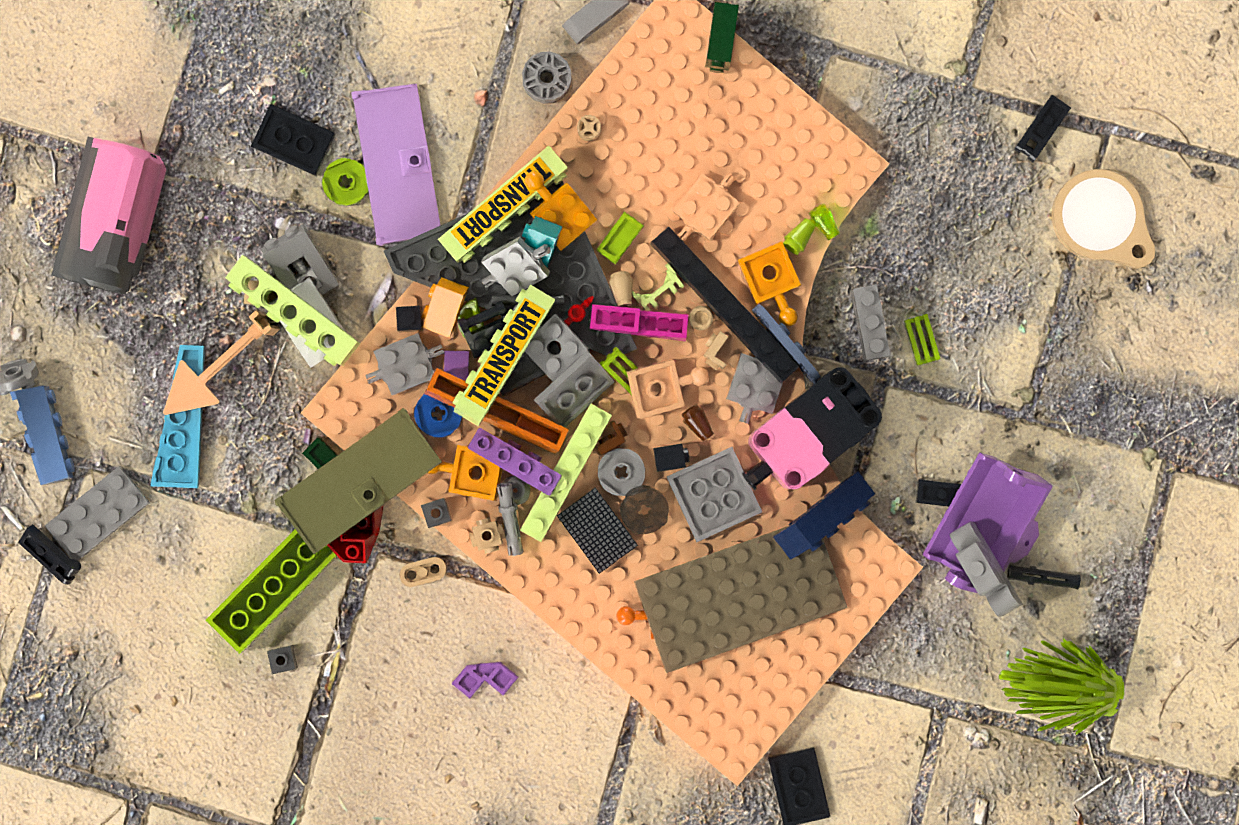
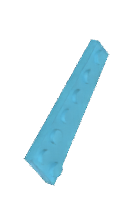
M180 345L173 380L181 360L185 361L197 376L204 372L205 346ZM203 407L165 415L158 455L151 479L152 487L199 488Z

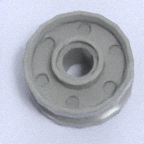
M550 51L539 52L525 63L522 72L523 87L534 101L543 104L555 103L561 100L569 91L572 80L571 69L567 61L559 54ZM545 72H549L553 75L554 79L550 83H544L541 81L540 76Z

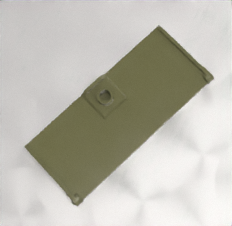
M402 408L398 413L313 474L275 499V505L286 515L312 553L316 554L438 466L442 461L408 415V411Z

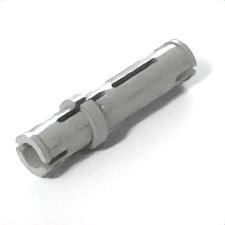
M505 482L497 485L500 500L498 509L503 518L508 555L517 556L524 552L516 510L518 506L514 500L512 483Z

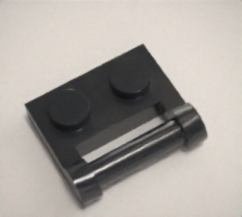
M502 301L495 303L496 306L467 319L463 317L457 320L474 358L481 356L485 349L490 351L494 344L490 342L497 329L502 331L506 325L503 320L507 311ZM495 316H501V319L470 332V327Z

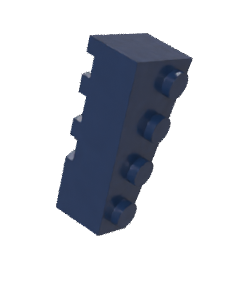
M857 471L827 493L824 499L822 498L805 513L788 524L787 528L778 532L773 538L790 560L808 549L813 552L823 544L822 538L825 536L830 538L840 530L837 527L840 523L843 525L847 524L855 517L853 513L856 510L861 512L871 504L869 499L875 495V492Z

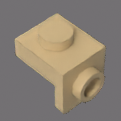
M721 331L718 335L713 333L705 344L709 347L704 354V357L707 358L705 363L715 370L719 367L724 369L726 366L724 362L715 357L728 338Z

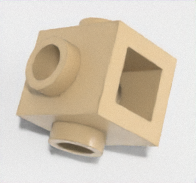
M490 517L476 521L477 526L472 527L473 532L469 533L472 546H477L478 551L484 549L485 554L499 550L498 545L503 544L502 539L506 538L502 524L498 525L497 520L491 522ZM485 531L491 533V539L488 541L482 537Z

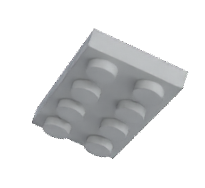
M118 466L47 523L45 527L68 556L79 561L150 504V502L124 469Z

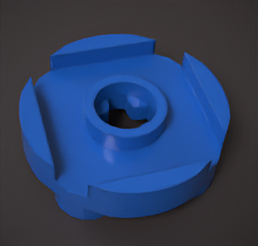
M426 394L418 400L414 409V418L417 426L425 434L433 437L449 436L461 424L462 416L454 412V407ZM435 407L445 410L442 420L438 421L437 417H432Z

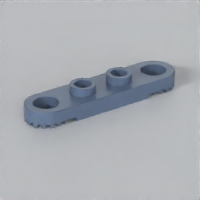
M761 304L754 307L752 312L758 317L757 319H761L760 322L767 328L766 330L800 365L799 368L804 372V375L807 374L806 377L809 381L815 383L821 378L818 371L804 356L806 351L797 341L793 343L788 337L791 333L783 323L778 325Z

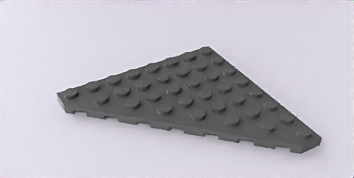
M563 181L560 182L558 185L553 183L547 189L551 194H553L562 185H564ZM535 198L528 204L530 208L523 215L519 216L516 214L511 218V225L502 232L498 229L491 235L494 239L485 247L478 246L473 251L475 255L466 263L463 261L457 263L438 240L466 215L384 250L385 256L394 274L430 288L433 283L437 284L441 277L469 287L464 301L468 302L476 298L479 307L490 309L496 306L492 305V295L510 294L498 282L488 288L483 285L482 279L491 275V273L481 261L487 254L519 236L525 242L526 238L522 237L524 228L527 223L531 224L534 220L530 213L544 200L540 199L538 201ZM584 231L562 251L556 246L548 266L550 270L548 277L532 286L547 295H564V304H553L541 326L554 314H558L565 321L568 318V310L572 305H581L584 300L594 296L591 304L585 309L584 319L580 322L573 321L569 327L589 349L606 356L611 354L615 347L624 355L636 350L637 347L631 334L590 329L592 304L617 307L618 305L586 232ZM505 304L504 307L507 313L510 309L513 310L517 304Z

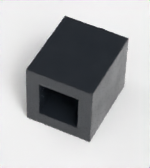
M396 307L397 331L399 333L424 331L422 328L423 318H421L423 313L422 307Z
M682 444L653 448L657 472L686 468L685 463L690 462L688 448H683Z

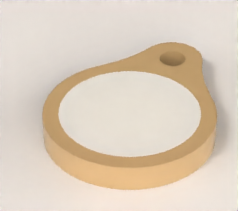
M1095 169L1074 176L1061 187L1052 206V225L1057 238L1067 250L1084 259L1110 261L1133 269L1146 267L1152 262L1155 257V246L1147 230L1141 197L1130 181L1118 173ZM1135 245H1139L1143 250L1141 258H1136L1132 254V248Z

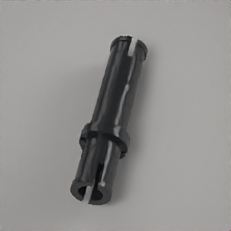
M1009 565L1007 570L1008 580L1028 582V585L1038 583L1078 590L1081 582L1079 574L1074 575L1040 570L1036 566L1026 568ZM1023 573H1024V574H1030V575H1038V576H1040V577L1026 576V575H1023ZM1047 577L1065 579V581L1048 579Z

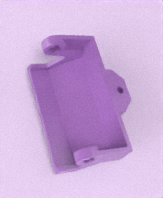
M979 452L922 555L929 560L941 562L951 568L945 577L946 581L959 589L977 593L955 555L959 551L953 544L949 534L970 521L975 522L999 565L1005 572L1010 562L1015 563L1027 556L1037 540L1039 528L1038 522L1034 519L1053 486L1038 474L1018 469L994 456Z

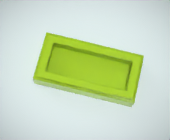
M624 212L596 251L616 265L644 225Z

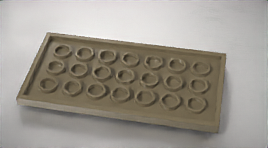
M784 527L634 581L666 673L847 608L823 538L821 539L823 544L813 552L808 549L790 560L773 538L778 532L787 528Z

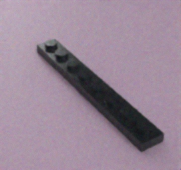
M667 227L651 241L650 245L780 383H783L800 367L670 227Z

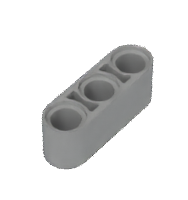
M592 0L571 16L562 27L578 45L625 9L630 1Z

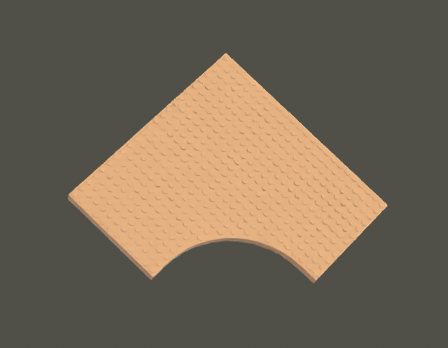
M654 0L483 201L547 146H550L568 167V171L565 173L567 177L563 180V183L567 182L597 219L585 232L608 284L613 273L626 271L633 278L632 291L636 294H652L664 284L667 274V268L665 267L667 262L650 245L651 241L667 227H670L678 235L686 226L683 220L672 210L702 173L719 184L727 173H730L731 177L734 176L736 180L727 190L732 197L740 202V205L711 241L693 231L684 243L763 326L760 322L761 319L758 320V317L752 312V309L757 305L738 260L781 241L784 242V237L802 222L804 218L812 221L816 228L804 251H800L798 255H795L786 249L801 286L783 293L788 306L793 308L798 315L797 322L793 326H786V328L791 333L788 337L793 343L797 341L803 347L806 310L813 282L825 251L846 216L890 163L736 33L729 71L724 70V73L710 72V68H706L705 63L713 13L697 0ZM585 115L595 116L601 123V133L593 141H585L578 134V121ZM626 212L643 224L644 227L615 265L596 250L622 214ZM767 266L763 269L762 274L764 278L771 280L775 278L776 271L773 267ZM676 272V276L685 287L681 289L675 282L673 285L678 291L676 294H673L667 288L654 299L659 305L656 310L650 303L647 306L653 312L688 315L686 342L631 335L637 349L625 355L638 368L672 359L675 362L678 378L690 375L694 368L702 367L707 370L709 380L703 386H696L692 383L680 387L684 407L639 419L636 415L632 395L610 375L615 382L591 403L612 415L600 439L609 434L612 437L617 436L610 422L621 423L628 435L624 437L626 442L615 449H630L641 457L645 467L644 482L636 492L626 496H617L607 492L600 484L598 478V465L604 455L601 456L596 447L600 445L597 442L558 512L560 514L596 487L637 543V547L599 574L556 516L542 542L520 531L524 551L522 554L509 556L506 538L502 539L503 544L498 545L499 550L485 554L484 549L478 551L477 546H472L469 533L473 532L472 527L477 526L476 521L489 517L491 522L497 520L498 525L502 524L504 529L502 514L498 509L500 505L499 494L497 501L450 493L449 486L452 473L438 471L435 474L426 473L397 494V496L424 519L421 505L445 498L452 521L434 526L435 529L738 786L920 572L923 566L887 537L862 511L856 510L853 513L855 517L845 525L840 523L837 526L840 529L830 538H827V536L823 538L847 605L845 609L669 673L665 671L655 640L651 639L648 620H634L630 625H622L618 622L616 614L623 606H629L634 611L644 610L634 581L789 526L788 524L805 513L822 498L824 499L827 493L841 483L830 464L819 475L810 479L798 489L783 488L771 474L756 486V490L752 488L762 513L696 542L667 479V476L684 468L657 472L653 448L682 444L683 448H688L690 462H686L685 465L689 467L733 447L744 473H747L761 462L749 446V436L806 389L803 372L798 368L783 382L773 414L760 410L752 411L749 424L740 422L744 407L736 402L727 400L726 397L741 353L752 357L755 356L712 310L713 322L709 328L696 330L691 326L689 322L690 312L697 306L709 307ZM413 281L363 339L345 365L339 367L301 412L304 417L344 451L404 408L408 411L411 420L442 462L454 464L457 445L468 447L477 430L482 428L506 443L509 439L521 445L520 451L528 454L529 451L542 457L540 461L542 464L554 470L588 407L565 427L569 430L560 451L556 454L484 421L478 427L463 417L459 428L449 436L437 438L425 434L415 422L414 409L418 400L424 395L429 381L395 395H391L388 385L383 379L369 384L367 380L376 376L367 379L365 375L379 370L378 361L373 351L419 333L422 343L427 349L442 345V349L434 352L444 350V352L469 351V374L472 370L477 372L481 365L478 362L481 356L474 358L466 338L462 336L458 328V321L450 338L425 328L421 332L399 333L397 331L396 307L421 306L422 311H424L426 304L430 305L432 298L428 297L431 288ZM632 296V306L629 308H639L641 311H645L641 304H638ZM775 297L759 303L779 325L780 309ZM479 307L480 313L487 310L485 308ZM498 315L484 321V326L501 319V316ZM721 331L728 338L715 357L724 362L726 366L724 369L719 367L715 370L705 363L707 358L704 357V354L709 348L705 344L713 333L718 335ZM556 341V343H557V345H558V347H559V349H560V351H561V344H560L558 341ZM590 349L589 353L598 363L607 359L606 355ZM445 354L432 358L434 371L436 368L444 371ZM620 357L616 358L627 371L632 370ZM611 362L609 367L630 386L628 378ZM547 375L504 397L501 392L498 394V397L554 422L534 401L553 382ZM658 382L653 383L651 386L652 395L656 396L660 393L661 387ZM696 404L699 408H703L714 433L705 441H701L683 422L684 418L681 415L688 408ZM435 407L432 417H437L438 421L442 420L445 410ZM479 466L474 467L471 472L473 479L478 480L482 476V469ZM617 466L615 468L618 479L622 476L625 478L628 476L626 473L627 467L623 466L620 468ZM503 469L500 483L507 477L514 475ZM531 485L528 500L523 504L517 505L518 509L516 512L519 530L542 492ZM517 488L513 489L514 493L518 491ZM437 508L433 509L432 516L438 518L440 510ZM485 531L482 534L483 539L486 541L490 540L491 533Z

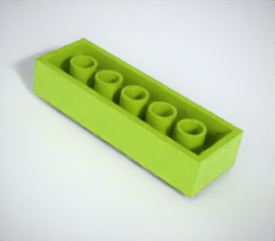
M294 529L205 621L240 654L337 558V555L328 546L313 554L296 529Z

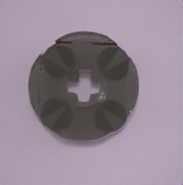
M642 485L627 492L623 503L620 505V515L624 524L633 533H653L667 523L669 506L666 498L659 490L651 488V486ZM642 505L650 507L648 514H638Z

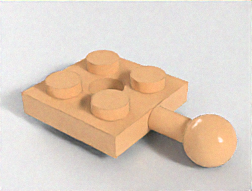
M672 359L627 371L635 411L639 419L684 407L680 387L692 383L696 386H703L709 380L707 370L702 367L694 368L690 375L678 378L675 362ZM658 382L661 390L658 395L654 396L650 389L653 383Z

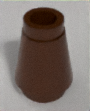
M697 404L681 414L684 418L683 422L701 441L707 440L714 434L703 408H699Z

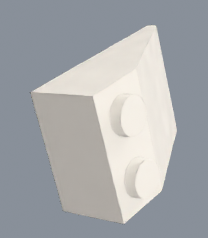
M310 277L290 289L344 330ZM278 297L269 302V304H275L278 300ZM295 306L289 307L286 311L287 318L293 319L297 315ZM280 320L284 328H286L288 325ZM312 320L306 323L305 330L308 334L313 333L316 329V323ZM287 331L310 368L324 360L323 357L326 354L321 350L313 351L304 344L306 342L305 338L301 335H298L296 338ZM328 335L324 339V345L326 348L334 346V336Z

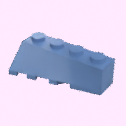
M38 386L10 392L12 400L17 399L20 406L19 410L16 411L19 421H22L23 425L27 427L24 434L26 443L30 448H34L35 451L31 453V458L40 485H48L73 478L72 472H75L73 460L68 458L66 449L69 448L66 436L61 433L62 419L59 412L56 413L54 403H56L54 391L50 390L49 386Z

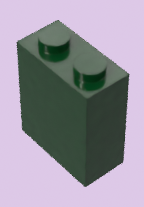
M715 2L705 63V67L710 68V72L724 73V70L729 71L739 5Z

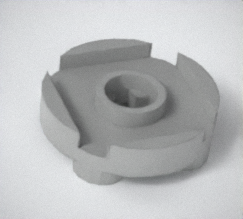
M17 359L1 365L0 395H7L12 390L19 388L27 389L34 386V379L39 374L35 361L31 360V363H28L26 359Z
M618 448L609 451L602 457L598 465L600 484L607 492L617 496H626L636 492L645 479L643 460L630 449ZM617 466L620 468L623 466L627 467L626 473L628 476L626 478L622 476L618 479L616 477L617 472L615 468Z

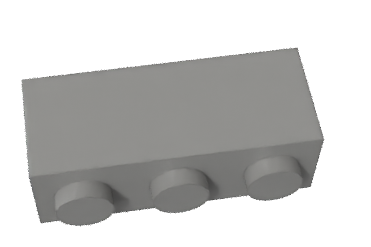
M877 284L852 289L850 292L863 360L869 361L891 356Z

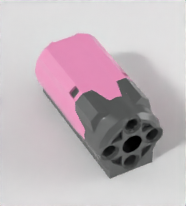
M87 137L51 276L119 294H126L130 290L132 279L140 272L166 173L165 165L159 156L126 144Z

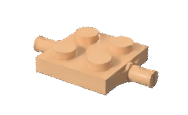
M702 173L672 210L686 225L677 235L683 242L686 241L693 231L711 241L740 205V202L732 197L727 190L736 180L734 176L731 177L730 173H727L720 184L712 181Z

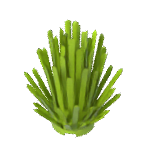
M1064 638L1063 642H1060L1061 646L1074 656L1063 652L1044 640L1041 643L1073 663L1043 652L1039 653L1028 648H1022L1024 652L1038 656V658L1032 656H1025L1026 660L1014 658L1015 661L1021 663H1008L1007 667L1011 668L1012 671L1002 670L998 676L1000 680L1010 681V686H1012V688L1005 687L1001 689L1004 691L1005 696L1024 697L1010 698L1007 700L1008 702H1028L1019 704L1021 708H1032L1018 710L1015 714L1051 713L1039 717L1041 720L1077 712L1070 717L1041 726L1037 731H1043L1052 727L1055 730H1061L1082 721L1073 728V730H1076L1075 735H1077L1102 716L1108 717L1116 714L1119 710L1116 709L1119 699H1124L1125 689L1122 676L1117 675L1115 669L1108 668L1090 645L1089 648L1086 647V652L1091 658L1073 642L1066 641Z

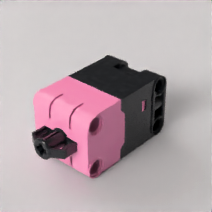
M837 367L823 375L749 436V446L761 462L747 473L743 472L742 476L754 490L757 489L756 486L771 474L783 488L798 489L810 479L819 475L830 463L866 437L871 430L879 425L882 420V413L851 373L845 368Z

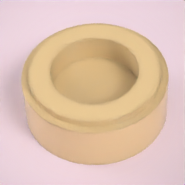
M697 306L690 312L689 322L696 330H705L711 326L713 314L709 308Z

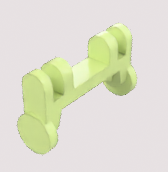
M668 263L665 265L667 274L664 284L652 294H636L632 291L633 298L638 304H641L645 311H651L647 306L648 303L655 310L659 307L654 299L667 288L673 294H676L678 291L673 285L675 282L681 289L685 287Z

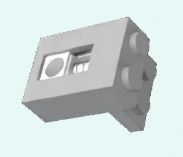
M295 225L288 228L283 236L268 240L264 247L261 248L263 256L279 281L289 289L303 282L308 276L314 277L313 283L321 295L339 285L335 275L312 241L305 225ZM302 256L305 257L306 261L310 265L308 268L304 265L305 262H302ZM292 262L294 266L293 268H295V271L298 272V274L296 275L293 273L292 269L289 266V264H292Z

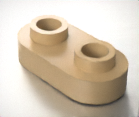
M439 557L412 562L402 567L399 574L400 580L408 587L434 582L445 576L447 566L444 560ZM433 564H437L439 566L438 573H433L431 571V566ZM410 570L416 572L415 579H410L408 577V572Z

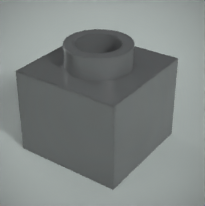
M445 498L421 505L428 528L452 521ZM435 508L440 510L438 518L432 516V510Z
M293 645L267 651L272 674L298 668ZM278 656L285 658L283 665L277 662Z

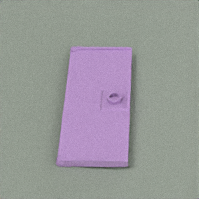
M417 84L352 92L376 234V245L383 246L394 242L407 241L441 226Z

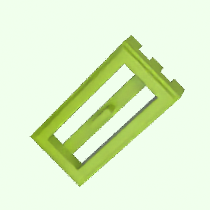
M928 314L904 320L916 365L940 360ZM922 320L925 325L933 357H930L925 337L920 324V321ZM911 323H915L925 359L921 360Z
M615 347L613 352L606 356L607 359L605 361L602 360L599 364L632 395L630 386L609 365L612 362L627 378V370L615 358L619 356L632 370L638 369V367Z

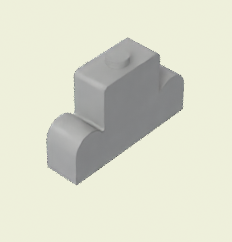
M970 521L949 534L953 544L959 551L955 555L979 596H986L988 603L998 617H1002L1023 605L975 522Z

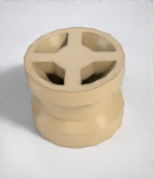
M592 115L581 117L577 124L579 136L585 141L597 139L601 133V123L598 118Z

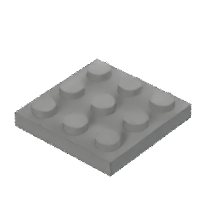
M733 447L667 476L696 542L762 513L751 486L742 476L744 471Z

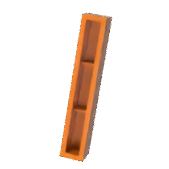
M436 368L424 394L455 408L456 405L452 402L459 391L464 392L469 384ZM498 396L482 420L553 454L560 451L569 430Z

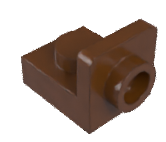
M610 422L617 436L612 437L609 434L598 441L600 445L596 448L601 456L626 442L624 437L628 434L621 423Z

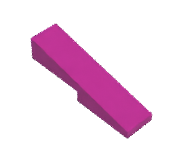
M592 304L590 329L686 342L688 315L641 311L639 308Z

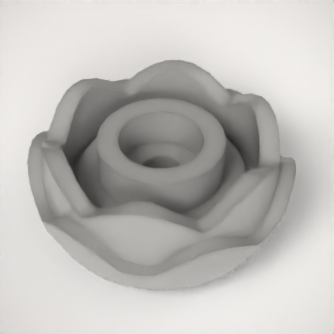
M516 476L507 477L502 482H511L512 489L517 488L518 491L516 493L513 492L517 505L523 504L528 500L531 490L528 483Z

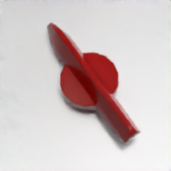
M594 296L584 300L581 305H572L568 310V318L564 322L569 326L573 321H582L586 314L585 309L591 304Z

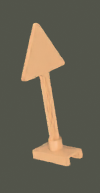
M254 311L249 316L254 324L247 329L248 332L202 374L197 376L187 363L181 360L163 414L168 415L219 404V399L206 386V383L254 339L257 340L263 334L274 336L280 330L278 326L270 325L269 321L265 318L267 317L265 312Z

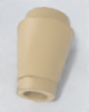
M626 271L613 273L610 276L609 284L618 307L629 308L632 306L633 278Z

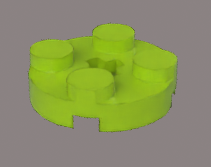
M340 158L330 163L326 168L322 178V187L326 196L337 205H355L361 202L369 193L365 168L359 162L349 158ZM343 176H346L348 179L352 178L351 187L340 186Z

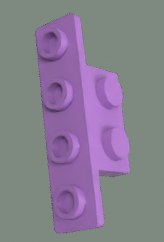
M482 428L477 430L468 449L549 496L552 494L562 476L540 462L542 457L531 451L525 454L520 451L521 445L511 439L506 443Z

